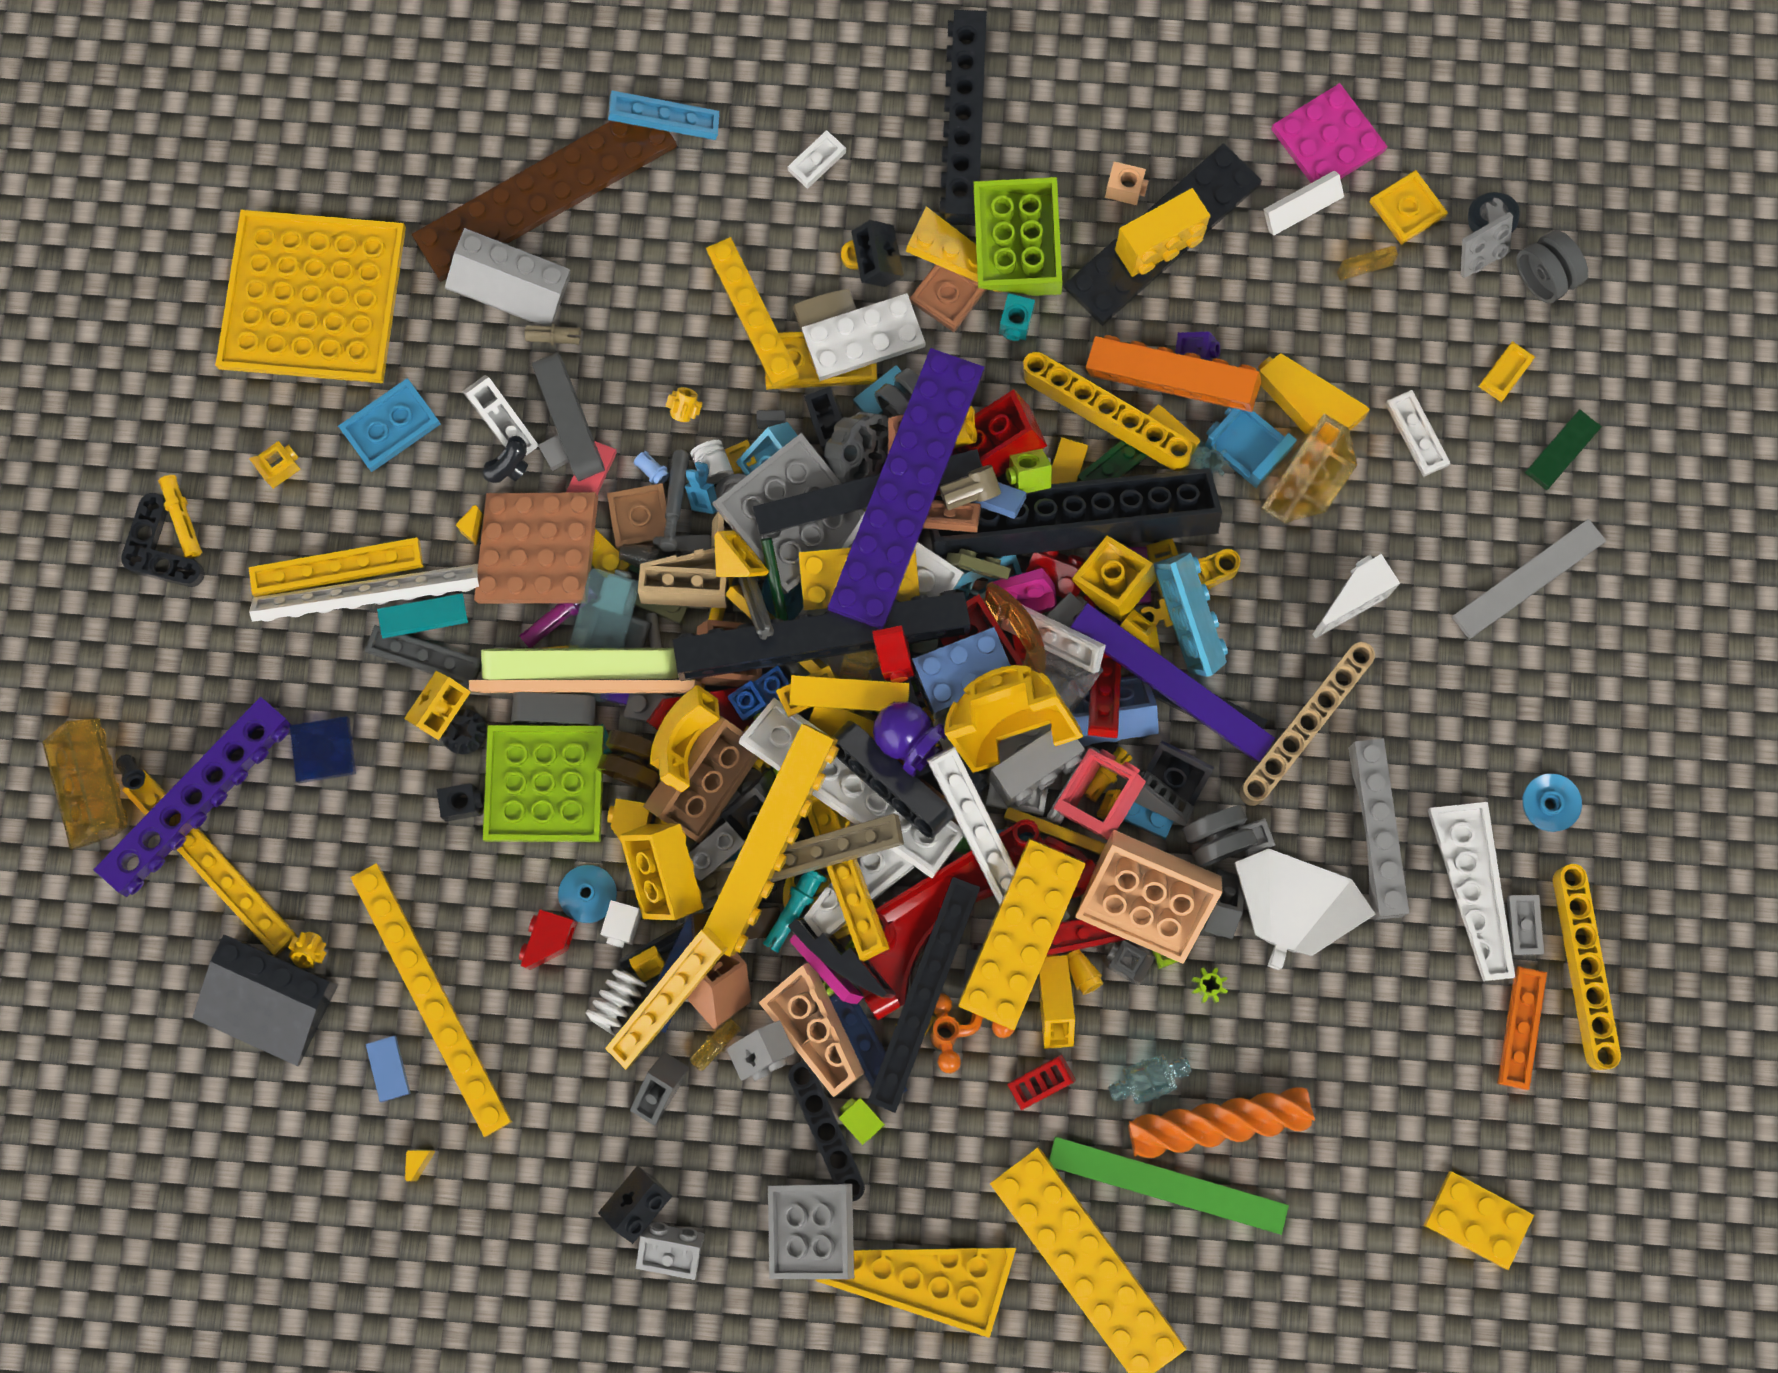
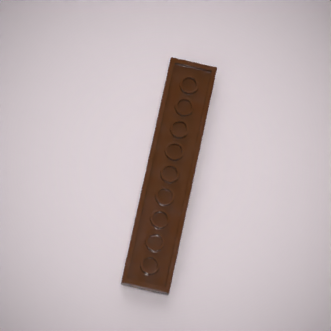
M609 121L412 233V236L439 281L442 282L448 277L453 255L464 228L508 244L677 147L676 141L669 131Z

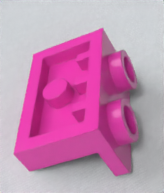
M1043 568L1008 577V579L989 582L990 593L1001 606V619H1003L1006 602L1014 600L1038 613L1052 611L1057 606L1055 584Z

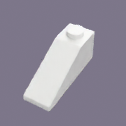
M484 375L462 391L505 448L509 438L512 436H520L524 439L527 445L526 455L539 447L538 443L488 376Z

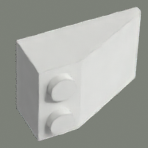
M1382 554L1375 558L1369 555L1356 563L1357 567L1350 571L1352 575L1313 632L1315 639L1385 600L1397 588L1400 582Z

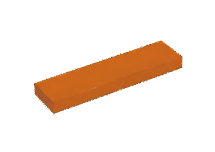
M1520 966L1515 967V978H1513L1497 1081L1499 1085L1530 1090L1547 972Z

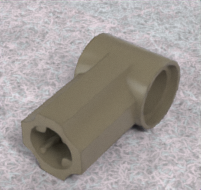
M992 465L974 469L968 473V476L939 486L940 494L947 510L973 501L989 500L1001 494Z

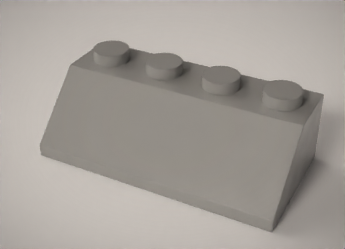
M464 228L453 255L445 289L540 326H552L570 281V269Z

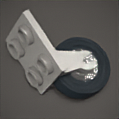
M1499 192L1486 193L1477 197L1470 205L1468 223L1474 233L1462 239L1461 276L1463 278L1481 271L1486 265L1495 260L1502 259L1510 252L1511 235L1516 229L1520 217L1519 206L1511 196Z

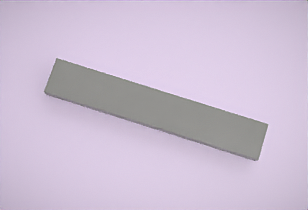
M1587 519L1454 614L1452 619L1470 640L1606 542L1605 538L1593 523Z

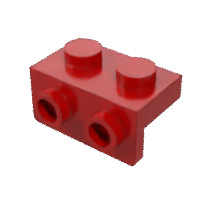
M1059 550L1033 553L1026 572L1043 568L1055 584L1056 596L1065 598L1070 592L1075 597L1079 595L1081 589L1073 582L1072 578L1086 562L1085 559L1077 555H1070L1068 557L1058 553Z

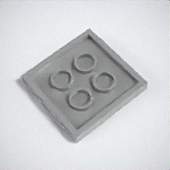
M852 1184L768 1186L769 1279H854Z

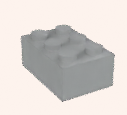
M1049 730L992 768L989 781L1008 808L1013 804L1019 807L1032 798L1031 795L1034 790L1039 788L1043 791L1055 783L1057 775L1062 771L1067 775L1075 770L1082 761L1081 756L1085 749L1078 739L1055 746L1052 730Z

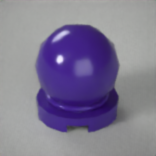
M909 701L889 704L879 712L874 721L873 735L876 744L884 754L893 759L904 760L903 770L912 777L916 774V769L921 771L928 764L926 759L937 754L939 749L935 745L940 738L947 740L944 726L940 723L935 727H931L930 718L920 706Z

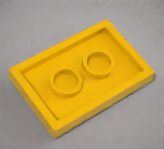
M1449 1171L1423 1226L1503 1269L1509 1270L1534 1215L1466 1178Z

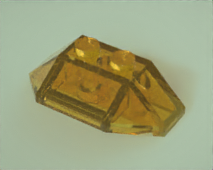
M1323 413L1308 431L1278 476L1261 509L1285 524L1293 522V520L1325 513L1357 467L1349 428Z

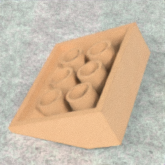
M1113 830L1101 852L1075 918L1184 964L1222 894V876Z

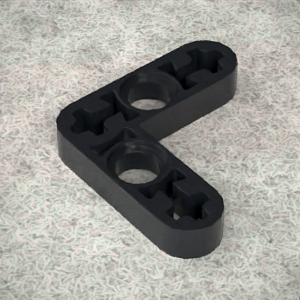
M156 493L144 495L138 504L122 552L121 561L123 566L135 574L187 587L198 586L203 581L205 575L204 569L200 564L189 558L156 551V546L168 513L164 507L166 501ZM156 502L159 505V508L153 509V511L148 509L149 504L154 505ZM144 517L150 519L151 517L153 520H155V523H152L151 521L144 519ZM145 526L151 527V536L146 540H140L138 537L139 530ZM135 543H137L138 545H140V546H142V547H146V549L144 550V549L141 548V547H140V549H138V548L135 546ZM140 556L142 558L141 562H136L135 564L130 561L132 557ZM163 559L169 560L170 568L168 571L158 573L156 571L157 563ZM178 567L186 571H190L192 568L196 574L187 577L183 573L177 572Z

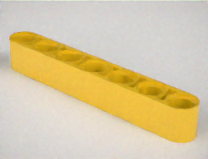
M1032 352L1024 358V380L1030 387L1171 470L1181 471L1189 466L1192 444L1185 436L1043 353ZM1038 367L1042 370L1033 372L1030 369ZM1057 381H1062V382H1064L1065 384H1064V385H1061V386H1057V385H1054L1053 383H1054V382H1057ZM1086 395L1089 398L1081 400L1078 399L1077 396ZM1110 409L1112 410V412L1109 414L1102 413L1101 410ZM1134 423L1137 426L1128 428L1124 424ZM1158 437L1160 441L1152 442L1148 438ZM1181 451L1184 455L1176 456L1172 452Z
M1569 864L1554 873L1553 887L1585 1059L1591 1068L1607 1070L1615 1068L1619 1064L1621 1052L1588 877L1582 866ZM1565 872H1570L1574 875V886L1566 883L1564 879ZM1571 901H1575L1580 905L1581 912L1579 915H1575L1571 911ZM1577 930L1583 931L1586 936L1584 945L1578 943L1575 938ZM1583 959L1589 961L1592 966L1590 974L1584 973L1581 969ZM1588 989L1594 990L1597 994L1595 1004L1590 1003L1586 997ZM1595 1018L1600 1020L1603 1025V1030L1600 1034H1597L1592 1028V1022ZM1601 1048L1608 1054L1606 1064L1601 1063L1598 1059V1051Z

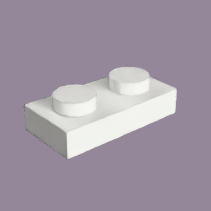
M826 130L788 166V171L808 189L846 153V147Z

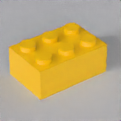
M1191 188L1120 227L1115 251L1132 277L1139 273L1141 275L1147 274L1160 261H1170L1179 254L1180 250L1186 247L1193 248L1203 241L1210 214L1194 189Z
M680 823L646 824L619 835L643 919L678 920L704 908L701 900L702 893L697 885L693 871L694 864L686 846V835Z

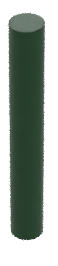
M764 538L760 541L765 565L769 570L767 575L776 618L787 621L789 619L772 538Z

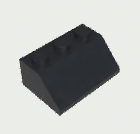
M770 769L756 779L720 815L745 841L776 778V775ZM808 815L806 818L801 817L797 825L800 832L795 842L815 837Z

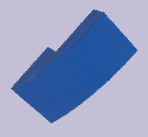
M777 665L756 681L750 680L727 697L742 721H745L761 713L773 698L780 701L776 690L790 684L791 681L782 667Z

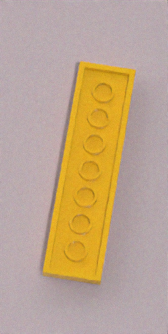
M1039 1146L990 1183L1128 1373H1155L1187 1349L1181 1338Z

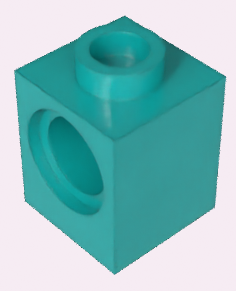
M1008 293L1000 321L999 334L1008 340L1019 341L1021 339L1026 341L1034 312L1035 300ZM1019 316L1023 321L1021 323H1013L1009 318Z

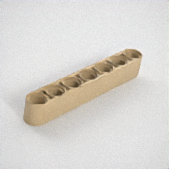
M1358 642L1346 652L1245 780L1239 793L1241 800L1245 804L1250 806L1258 805L1270 794L1373 663L1375 652L1370 644ZM1353 653H1362L1366 659L1365 663L1356 662L1353 658ZM1336 674L1345 675L1348 679V685H1340L1336 681ZM1318 696L1328 697L1331 701V707H1322L1318 702ZM1301 718L1311 719L1314 729H1304L1300 723ZM1283 741H1293L1296 745V752L1286 751L1283 747ZM1267 762H1273L1278 766L1279 773L1277 775H1271L1266 771L1265 764ZM1255 784L1259 786L1261 796H1251L1247 790L1248 785Z

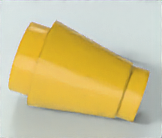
M1080 949L1067 954L1069 970L1076 990H1080L1083 995H1086L1103 985L1101 980L1102 974Z

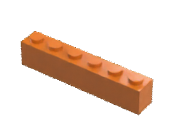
M1105 335L1104 338L1095 336L1085 367L1090 377L1253 412L1262 381L1259 371H1256V368L1249 365L1241 364L1239 367L1229 365L1227 361L1214 358L1212 361L1201 359L1199 355L1187 352L1185 355L1174 353L1173 350L1166 347L1148 348L1146 344L1139 341H1131V343L1120 342L1119 338L1111 335Z

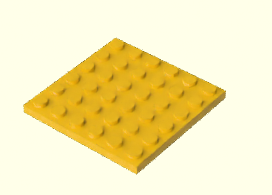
M240 210L215 366L219 370L384 383L406 231L404 223Z

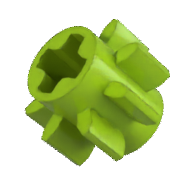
M1203 967L1200 969L1202 977H1193L1191 981L1197 983V988L1191 993H1199L1202 996L1201 1003H1205L1210 997L1214 1003L1219 1002L1218 993H1228V990L1222 988V982L1228 978H1220L1217 975L1218 968H1214L1211 973L1207 974L1206 969ZM1211 978L1213 980L1212 985L1216 989L1208 993L1206 992V986L1202 983Z

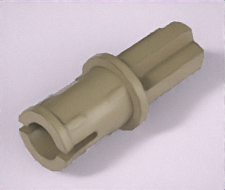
M552 323V326L526 325L524 331L527 342L551 343V346H555V343L576 345L581 343V337L569 336L581 335L580 327H557L556 324Z

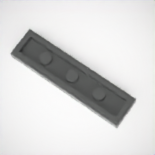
M374 625L365 648L367 654L432 675L435 671H438L457 683L469 686V680H477L482 666L481 659L408 635L382 638L380 626Z

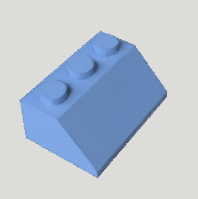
M1136 675L1121 677L1117 738L1088 736L1091 682L1061 686L1063 701L1082 730L1083 737L1078 739L1082 746L1108 741L1117 742L1121 739L1135 737L1144 738L1149 735L1159 734L1157 703L1150 685Z

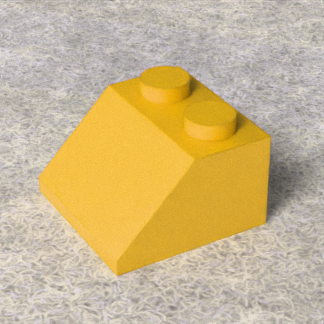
M1108 535L1072 578L1073 582L1100 609L1121 622L1125 620L1157 579L1154 563Z

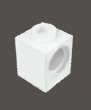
M610 901L600 935L607 938V944L620 948L624 947V943L633 945L642 915L640 909L616 901Z

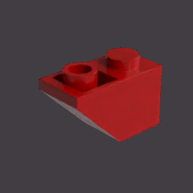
M539 910L538 916L533 915L528 931L532 932L528 944L524 943L521 948L519 960L522 962L520 966L532 970L567 952L577 922Z

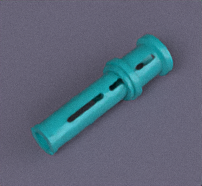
M816 870L803 873L797 885L791 887V898L767 938L763 941L766 947H771V950L777 953L780 952L782 945L791 932L788 925L800 917L806 905L810 906V904H813L814 894L820 884L827 880L824 875Z

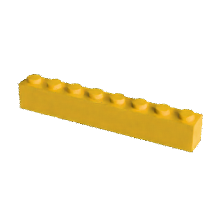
M801 724L704 928L708 927L728 948L724 954L729 957L735 955L736 952L741 953L748 940L745 933L749 925H755L761 913L758 906L762 898L767 899L773 889L774 883L771 882L775 871L780 872L786 862L787 856L784 855L788 844L793 845L798 837L800 829L797 828L801 817L806 818L811 810L813 802L810 801L814 789L820 790L826 778L823 771L827 762L832 764L839 751V748L836 747L837 739L807 724Z

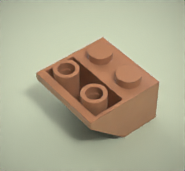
M737 952L731 957L723 954L687 998L713 1029L719 1027L751 1002L747 964Z

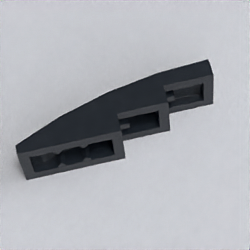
M796 918L788 925L811 952L843 977L880 997L893 998L896 995L869 960L862 961L859 959L856 948H849L846 951L833 934L822 933L818 937L804 919Z

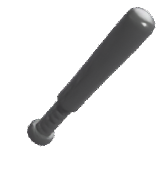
M681 449L676 450L672 456L665 511L666 526L664 538L659 543L662 550L669 552L677 548V541L675 540L677 520L680 519L687 478L686 470L690 460L689 453Z

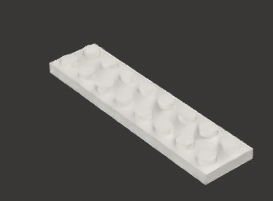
M773 698L741 736L739 744L779 771L801 724H807L821 732L823 731L799 714L788 718L781 702ZM835 757L832 764L827 762L823 774L826 775L824 783L819 791L814 789L812 794L855 825L891 814L898 815L904 845L890 849L931 878L935 876L964 837L960 826L953 821H950L934 838L926 837L837 757Z

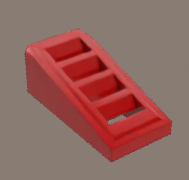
M1061 1054L1009 1082L1007 1085L1022 1111L1069 1086L1076 1079ZM1054 1065L1058 1067L1064 1079L1059 1082L1052 1068ZM1043 1071H1046L1053 1084L1050 1088L1041 1074ZM1032 1077H1035L1042 1090L1039 1094L1030 1079ZM1023 1082L1032 1096L1028 1100L1019 1085Z

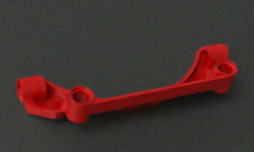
M1029 819L1020 820L998 834L1015 869L1027 841L1019 838L1025 832L1032 833L1034 835L1032 839L1084 861L1086 863L1071 898H1077L1085 893L1096 865L1091 859L1087 860L1082 851L1050 836L1042 840L1037 824ZM972 850L940 869L933 878L927 877L875 909L883 926L882 929L890 949L868 960L896 993L893 998H884L862 987L859 988L866 1004L877 1021L905 1004L913 968L920 953L929 941L952 877L980 887L975 902L994 896Z

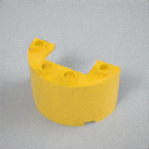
M1021 665L1005 666L991 670L969 683L963 689L965 694L960 700L952 703L947 713L944 727L945 735L973 773L1000 764L998 741L1051 724L1055 746L1083 737L1080 725L1050 679L1042 672L1038 673L1032 671L1028 666Z

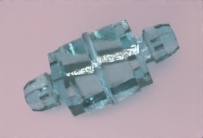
M1163 1054L1145 1061L1143 1059L1141 1062L1123 1069L1126 1080L1122 1082L1118 1080L1108 1087L1113 1101H1121L1127 1099V1096L1132 1095L1136 1105L1154 1098L1159 1099L1160 1096L1178 1089L1174 1078L1179 1077L1181 1079L1192 1072L1187 1058L1174 1059L1172 1063L1168 1064Z

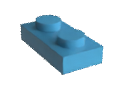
M1135 802L1123 820L1164 840L1174 822Z

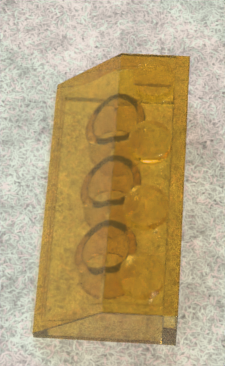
M99 718L66 721L43 740L42 744L70 850L116 836L128 827V816L122 806L120 786L115 780L113 760L108 754L106 733L101 728Z

